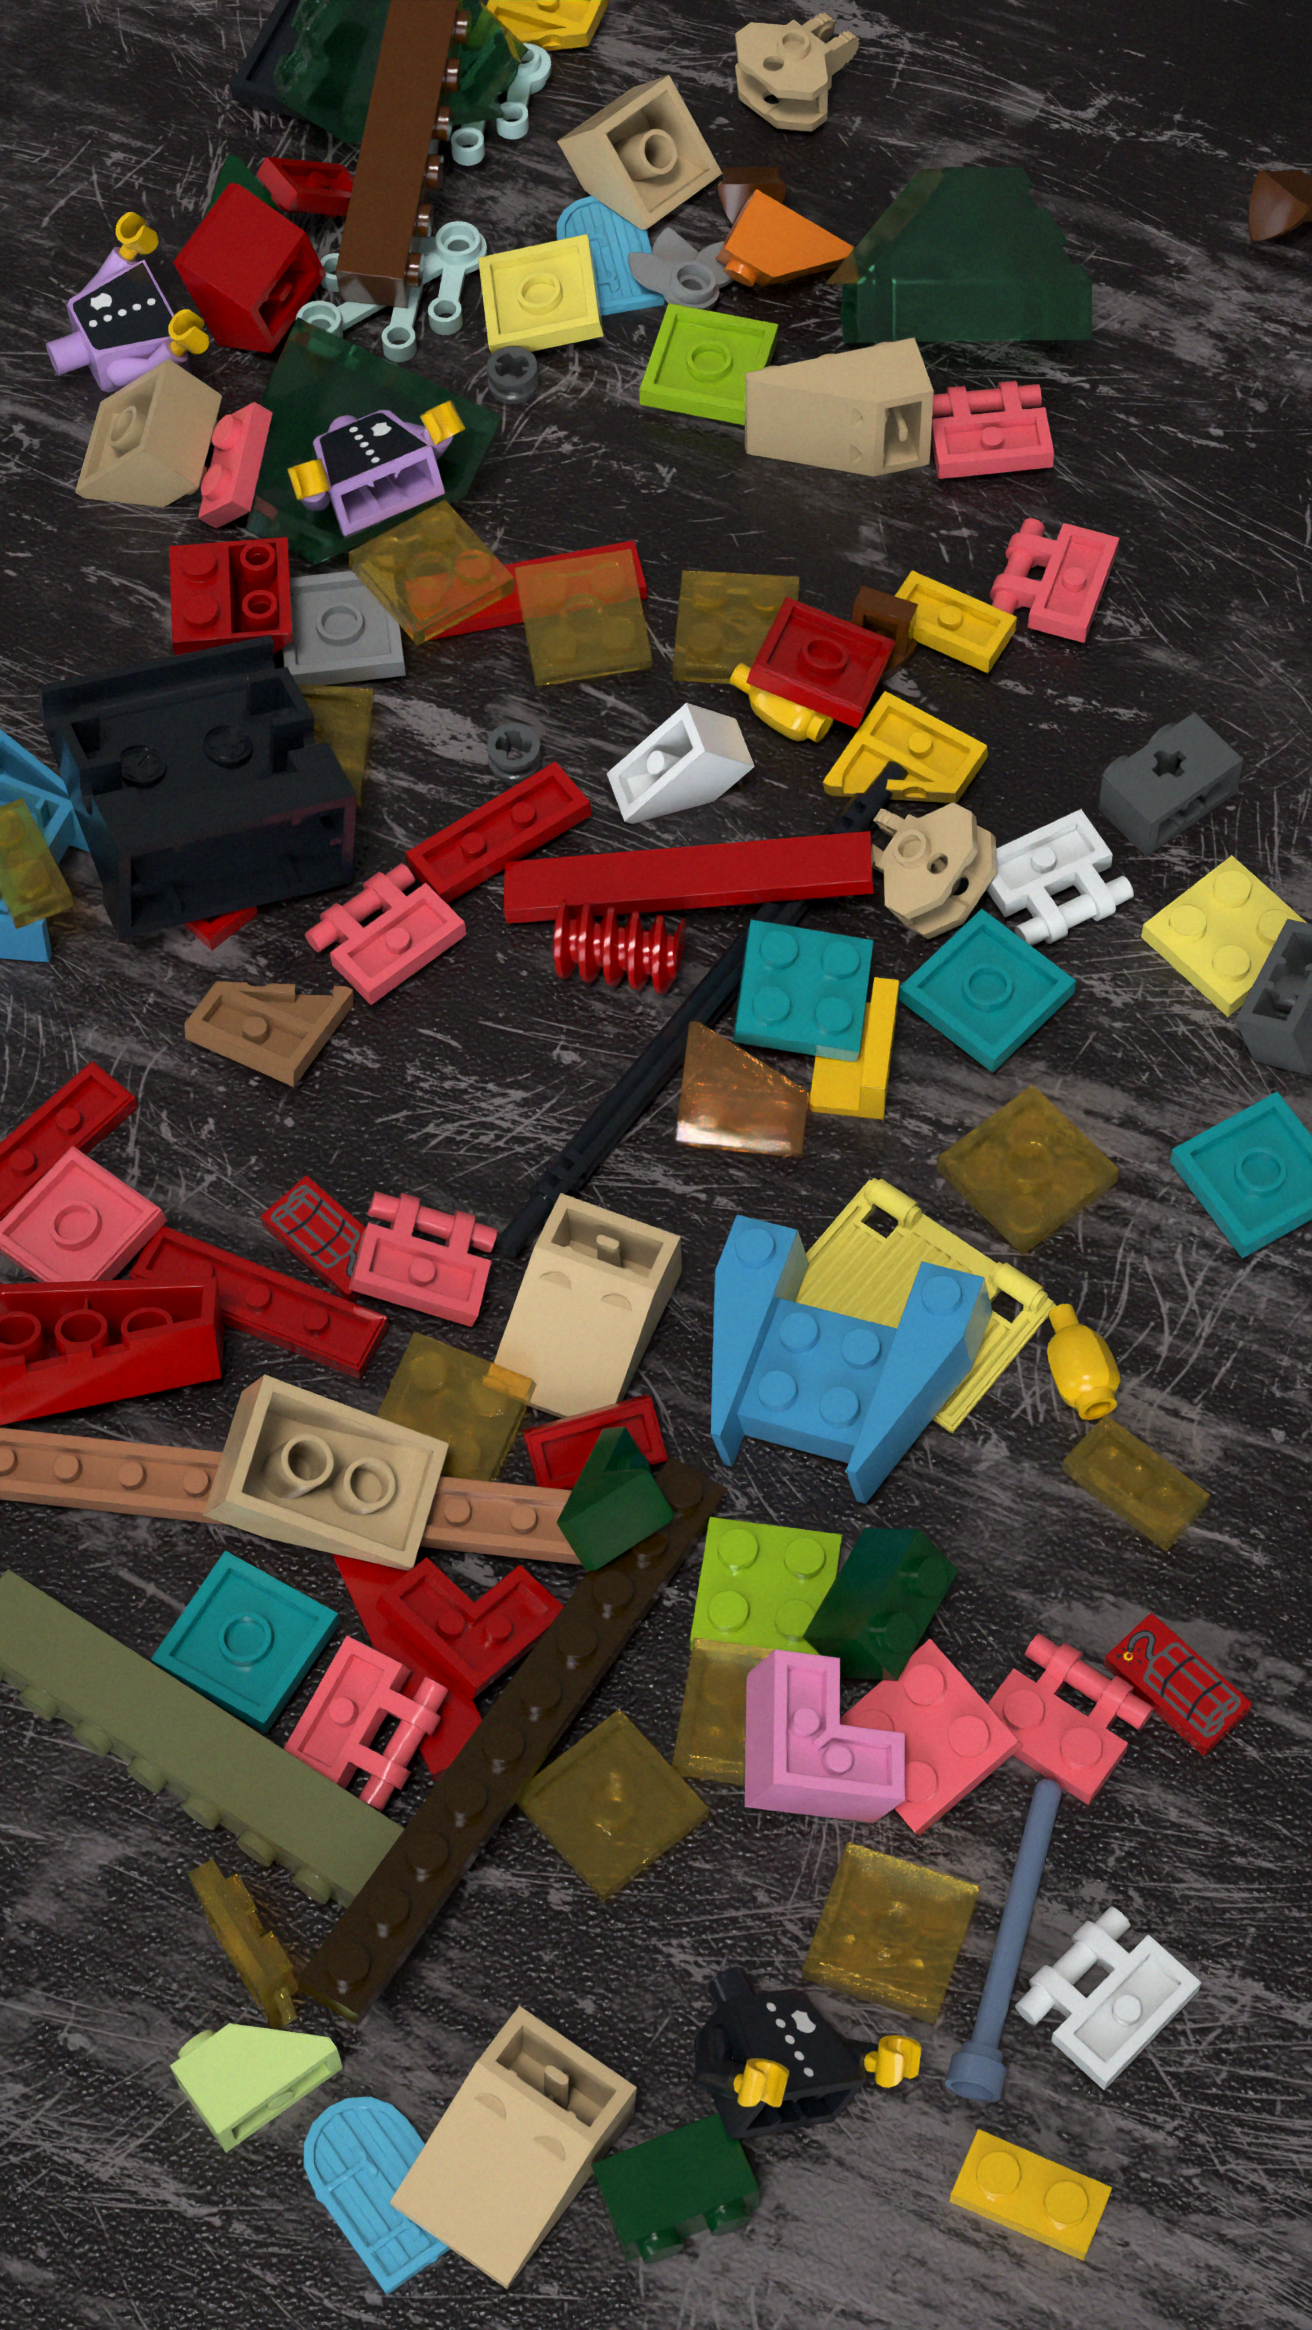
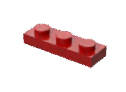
M555 761L405 852L407 866L422 884L426 883L448 904L505 869V862L518 861L591 816V803Z

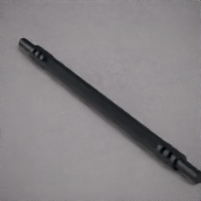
M889 761L863 793H855L821 835L871 832L876 826V823L873 821L893 795L892 792L886 790L887 779L905 780L908 776L907 770L898 763ZM816 898L765 902L751 920L794 926ZM750 922L529 1189L531 1198L495 1241L496 1245L505 1254L516 1257L551 1214L560 1193L571 1197L575 1195L738 995L747 931Z

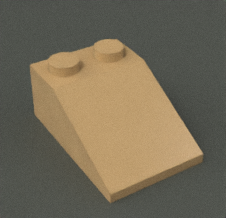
M263 1375L241 1392L203 1516L264 1538L409 1571L414 1567L449 1443Z

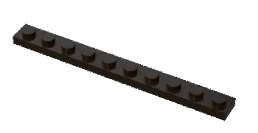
M670 1457L655 1478V1481L674 1511L673 1519L601 1568L589 1570L298 1977V1990L357 2026L360 2025L708 1528L709 1518L715 1517L726 1502L727 1487Z

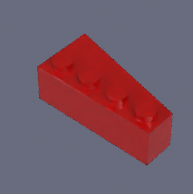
M217 1276L0 1284V1425L220 1379L222 1376L225 1329Z

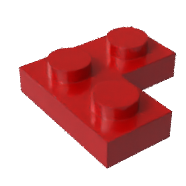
M426 1557L380 1595L375 1609L472 1701L537 1645L564 1606L521 1565L516 1567L474 1603Z

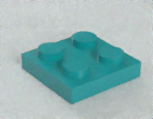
M981 909L899 987V1000L993 1073L1075 993L1076 980Z
M751 920L747 931L732 1042L856 1062L860 1053L873 940Z
M1278 1091L1173 1148L1171 1151L1169 1162L1241 1258L1250 1255L1312 1220V1135Z
M225 1551L150 1660L152 1664L207 1700L268 1733L340 1625V1619L337 1612Z

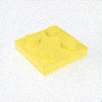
M588 234L478 258L488 345L491 354L507 346H519L533 352L604 336L593 252Z
M1231 855L1144 923L1141 938L1220 1011L1229 1017L1244 1004L1286 920L1307 922Z

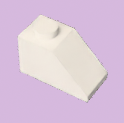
M685 703L607 773L624 822L634 824L714 802L755 766L735 718Z

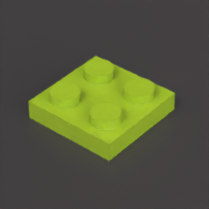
M668 303L639 389L640 405L745 425V373L758 371L770 366L778 342L779 324Z
M710 1517L690 1637V1651L756 1660L765 1659L775 1649L820 1655L802 1636L837 1577L842 1534Z

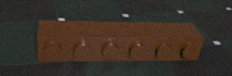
M462 0L390 1L336 266V277L341 300L407 309L411 287L420 288L424 272V254L418 252L421 238H430L434 220L433 204H428L431 189H440L443 176L444 160L443 155H438L440 140L449 141L453 124V108L447 105L450 92H459L462 79V59L457 58L459 44L468 45L471 34L472 13L471 11L463 10Z

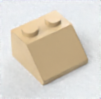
M670 75L631 88L557 141L584 191L640 230L651 227L723 174Z
M167 359L104 399L99 405L75 493L85 499L165 507L184 495L195 493L201 486L202 480L207 473V467L204 464L209 445L212 442L214 429L218 424L216 418L222 395L170 359Z

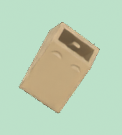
M915 337L895 342H881L867 348L838 354H825L815 359L782 366H768L758 371L745 373V449L747 454L873 477L929 465L934 390Z
M560 1193L532 1252L489 1374L486 1390L559 1418H566L621 1402L682 1273L681 1236Z
M519 2006L472 2068L391 2199L390 2205L508 2289L591 2176V2164L605 2157L634 2117L637 2087Z

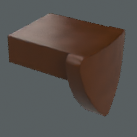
M779 166L723 168L724 181L718 184V192L724 212L732 225H734L747 199L756 189L783 205L786 183L780 179Z
M1300 169L1282 171L1261 170L1258 172L1249 203V230L1253 241L1277 238L1294 230L1303 222L1312 221V179Z
M862 585L853 605L852 620L849 622L896 641L878 683L880 684L899 672L916 653L917 641L913 639L918 604Z

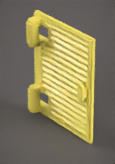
M876 1178L869 1179L806 1253L809 1265L795 1299L796 1303L897 1329L921 1262H926L984 1277L990 1303L993 1302L1001 1291H1004L1023 1304V1310L1012 1323L992 1310L972 1369L932 1419L952 1434L1049 1317V1311L1056 1306L1054 1301L1047 1297L1048 1294L1044 1292L1043 1286L1007 1262L1004 1264L994 1262L924 1215L922 1209L919 1208L918 1202L885 1180H878ZM877 1207L898 1220V1226L887 1239L864 1224Z

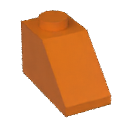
M756 189L744 204L715 259L726 265L724 272L735 281L748 287H753L755 283L766 287L836 268L850 256L854 247Z

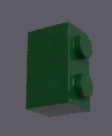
M864 1528L802 1637L821 1656L840 1658V1675L843 1678L897 1681L959 1570L919 1529Z
M719 2113L591 2164L594 2185L625 2263L642 2257L645 2264L664 2260L683 2249L682 2239L707 2229L710 2230L712 2236H719L734 2231L751 2220L750 2211L759 2208V2187L739 2139L730 2140Z

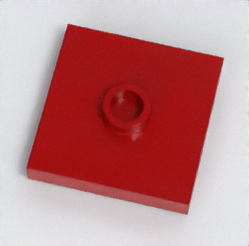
M785 597L750 669L746 683L858 728L889 661L896 641Z

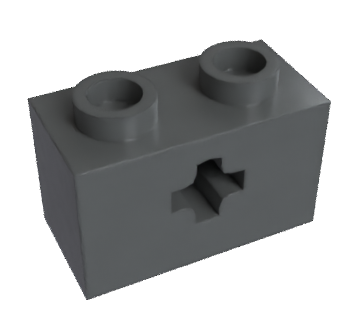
M1194 712L1176 725L1173 723L1164 725L1152 736L1145 747L1130 757L1128 755L1118 757L1106 768L1101 778L1098 810L1147 857L1237 794L1243 758Z
M1287 919L1235 1021L1254 1062L1306 1075H1311L1312 924Z

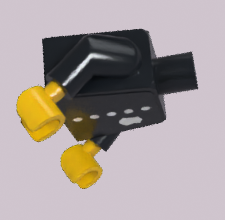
M735 1967L722 1972L707 1987L708 1993L717 2009L694 2039V2081L699 2089L711 2093L730 2140L833 2122L867 2079L875 2077L874 2080L878 2085L890 2088L898 2085L902 2081V2077L911 2079L918 2076L922 2048L918 2041L901 2035L885 2036L879 2040V2045L848 2039L825 2021L805 1993L795 1988L758 1994L745 1969L742 1967Z

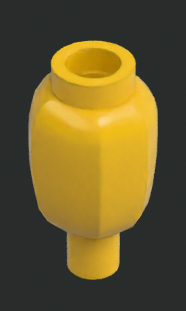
M740 663L735 668L730 677V684L749 695L752 710L763 722L797 742L809 738L818 743L824 738L834 721L833 718L747 684L746 681L751 668L744 663Z
M1071 1304L1055 1306L1048 1313L1055 1335L1048 1343L1047 1355L1058 1392L1068 1406L1078 1411L1082 1419L1093 1420L1104 1417L1117 1406L1114 1395L1121 1381L1113 1354L1101 1335L1090 1327L1079 1324Z

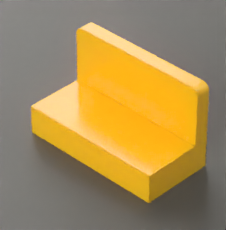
M874 977L871 1003L866 1002L860 1053L856 1062L815 1056L809 1108L812 1112L884 1120L897 1018L899 980Z

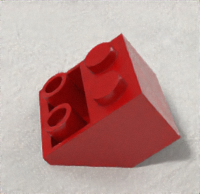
M229 183L173 261L218 346L266 353L273 352L296 319L298 311L307 303L326 275L306 232L236 183Z
M288 537L169 546L172 645L175 656L270 635L274 641L275 654L293 641Z

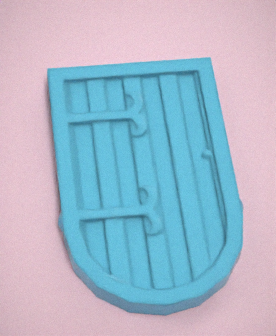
M593 196L577 200L563 210L557 221V240L588 234L593 252L601 316L665 305L663 294L641 285L632 276L628 265L629 253L641 252L652 254L647 229L640 230Z
M352 2097L327 2107L312 2123L304 2142V2169L315 2192L316 2199L323 2203L387 2296L429 2264L436 2262L440 2256L451 2248L390 2205L391 2199L425 2146V2143L418 2135L416 2127L410 2124L408 2119L390 2103L373 2097Z

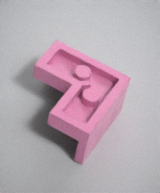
M775 1649L748 1673L746 1682L745 1807L873 1823L905 1801V1733L840 1725V1658Z

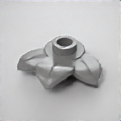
M669 227L665 228L656 239L652 254L641 252L628 254V265L632 276L644 287L663 294L666 302L710 311L716 305L719 289L734 280L724 272L726 265L715 259L724 241L709 245L698 252Z

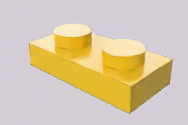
M915 571L910 572L895 595L918 604L913 639L986 673L990 672L1016 631V616Z
M978 2129L951 2192L949 2202L1084 2261L1110 2197L1112 2187Z

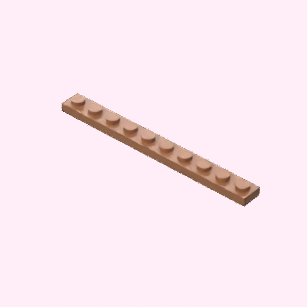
M0 1428V1500L228 1525L203 1516L223 1452ZM439 1477L419 1547L582 1565L556 1523L572 1492L571 1490Z

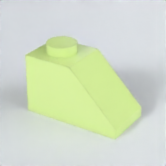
M229 2023L216 2033L213 2029H209L190 2039L180 2049L178 2053L180 2059L170 2065L178 2085L226 2153L343 2069L338 2050L329 2037Z

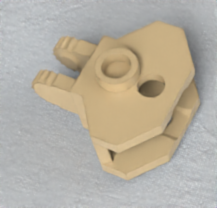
M826 13L816 15L814 19L811 18L803 25H800L795 20H792L787 25L750 22L735 33L738 63L735 65L739 100L777 129L812 132L827 121L828 90L832 85V75L844 67L845 63H849L853 56L857 54L856 51L859 49L858 46L860 44L858 42L859 38L849 31H844L838 37H834L829 41L833 31H835L834 27L836 24L834 23L835 20ZM773 94L777 97L779 103L770 104L764 98Z
M950 803L920 818L908 814L906 819L881 808L873 821L884 833L893 837L884 851L872 844L873 868L884 874L885 906L911 931L928 940L964 924L997 874L996 837L991 832L977 826L976 816L971 811L955 803ZM961 878L968 879L969 885L967 890L960 895H952L958 889Z

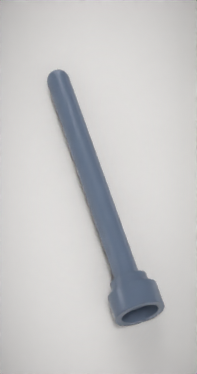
M1043 1779L1035 1786L971 2041L964 2042L961 2051L952 2055L945 2080V2086L950 2091L975 2101H999L1006 2079L1007 2068L1002 2064L1004 2055L998 2050L1062 1795L1060 1785L1053 1779Z

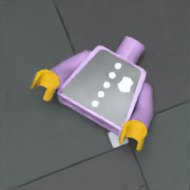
M135 212L125 213L117 222L116 236L123 243L122 247H114L98 273L78 295L70 298L66 304L73 333L46 343L49 358L58 376L88 365L100 389L108 393L122 389L167 359H170L191 373L188 351L192 354H201L209 346V337L201 330L204 326V320L189 309H183L174 315L145 260L138 262L135 258L138 253L142 255L152 253L158 246L157 233L146 226V220Z
M452 400L446 401L423 413L420 418L424 426L408 422L404 423L389 410H379L358 420L349 415L338 417L332 422L327 433L316 437L313 441L318 459L287 469L297 501L301 500L302 504L309 510L320 511L328 506L331 498L341 532L345 537L445 494L436 461L442 457L451 443L453 435L466 429Z

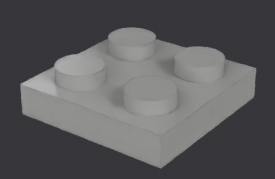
M392 566L290 578L293 641L282 649L284 667H288L299 688L406 675Z

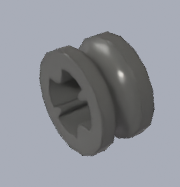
M507 346L494 352L487 361L488 389L491 395L496 400L505 404H520L532 398L538 390L539 383L538 365L535 356L527 349L519 346ZM507 372H511V373H512L514 376H516V377H517V376H521V375H522V377L515 379V378H514L512 375H510V374H506V375H504V376H503V374H504V373H507Z
M506 723L494 729L489 735L487 741L488 763L490 771L497 779L505 783L518 784L540 771L542 764L541 744L539 736L533 728L522 723ZM521 747V758L515 760L508 759V748Z

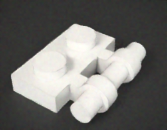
M1082 809L997 848V874L986 889L1004 917L1024 908L1028 909L1033 918L1015 926V933L1030 946L1043 940L1048 944L1058 941L1067 936L1068 928L1091 917L1095 921L1104 919L1115 913L1116 905L1134 896L1132 886L1125 876H1120L1105 884L1098 874L1111 867L1113 854ZM1074 885L1081 895L1057 906L1050 896Z
M1109 1907L1095 1923L1086 1921L1071 1936L1074 1945L1052 1967L1043 1965L1029 1980L1031 1989L1015 2004L1019 2014L1032 2025H1036L1051 2008L1061 2012L1067 2019L1053 2033L1051 2042L1103 2090L1121 2074L1195 1996L1201 1986V1982L1150 1935H1147L1130 1954L1124 1950L1116 1941L1129 1929L1130 1923L1114 1907ZM1095 1964L1104 1968L1110 1975L1086 1998L1074 1985Z

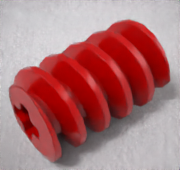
M563 899L557 911L552 945L557 976L561 979H568L578 964L582 981L592 983L603 967L606 984L610 987H616L620 984L627 971L630 988L634 991H641L651 975L655 992L658 995H665L677 978L681 967L686 941L687 921L682 918L675 933L671 935L667 934L664 915L658 914L650 930L647 931L642 928L640 911L633 910L625 927L618 926L615 907H608L601 923L594 922L591 903H584L577 918L573 919L569 916L567 900Z

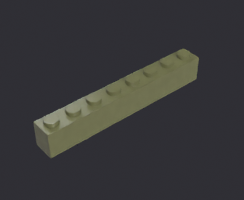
M8 1569L0 1578V1681L3 1679L21 1691L18 1698L29 1710L46 1721H51L57 1715L75 1727L72 1731L73 1736L91 1752L105 1757L111 1751L129 1763L126 1768L127 1772L145 1788L154 1793H159L165 1787L183 1799L182 1809L199 1824L211 1830H214L218 1824H221L239 1836L236 1841L239 1848L258 1863L269 1867L275 1860L295 1874L292 1878L293 1883L315 1901L326 1904L329 1898H332L348 1909L404 1831L403 1827Z

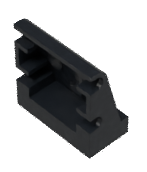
M270 635L38 685L39 707L45 733L102 883L103 906L119 939L352 883L357 794L329 743L316 745L314 738L315 717L288 667L275 669L274 641Z

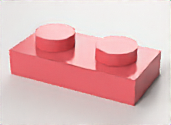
M253 402L231 415L224 416L218 422L212 435L214 450L210 468L201 483L203 498L198 519L217 529L251 511L273 412Z

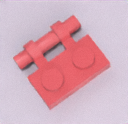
M1016 381L998 382L995 389L966 391L965 386L948 387L946 394L934 395L932 418L934 419H932L931 442L938 479L1053 467L1054 448L1046 408L1041 407L1040 385L1018 386Z
M1032 518L1023 521L1020 532L1012 535L1005 552L1008 559L1007 566L1003 574L996 576L990 592V598L993 601L991 606L1012 615L1015 609H1019L1022 606L1031 608L1028 628L1085 643L1116 559L1120 538L1063 523L1056 541L1042 537L1045 531V526L1042 522ZM1037 565L1046 567L1042 581L1027 578L1031 568Z
M402 863L385 875L381 872L373 875L363 883L364 890L342 906L338 903L333 904L320 914L321 921L305 932L308 943L318 953L335 941L341 944L330 952L332 966L370 1005L466 936L465 922L426 883L408 896L403 893V891L415 883V878L408 867ZM377 910L385 912L364 928L359 924Z
M375 1191L367 1215L390 1222V1229L371 1223L367 1224L361 1238L348 1289L472 1327L479 1314L491 1260L468 1254V1247L491 1253L498 1229L475 1222V1215L456 1210L454 1215L419 1205L420 1198L401 1192L399 1198ZM416 1230L445 1239V1246L413 1237L412 1232Z
M1038 1633L1028 1646L1025 1656L1046 1669L1036 1683L1013 1668L988 1705L1023 1744L1013 1756L1044 1777L1055 1780L1061 1788L1089 1806L1127 1751L1128 1743L1109 1731L1110 1727L1119 1717L1140 1731L1151 1716L1154 1707L1133 1694L1135 1687L1119 1676H1115L1111 1680L1081 1660L1083 1653L1066 1642L1058 1646ZM1066 1683L1097 1703L1089 1716H1086L1057 1697Z
M346 1636L286 1743L284 1750L343 1789L347 1788L357 1768L369 1773L371 1776L358 1799L382 1812L394 1789L402 1791L411 1775V1772L406 1767L424 1735L432 1736L441 1720V1717L436 1713L449 1690L425 1677L413 1700L399 1694L411 1670L396 1660ZM387 1713L401 1721L383 1754L380 1755L369 1749V1746Z

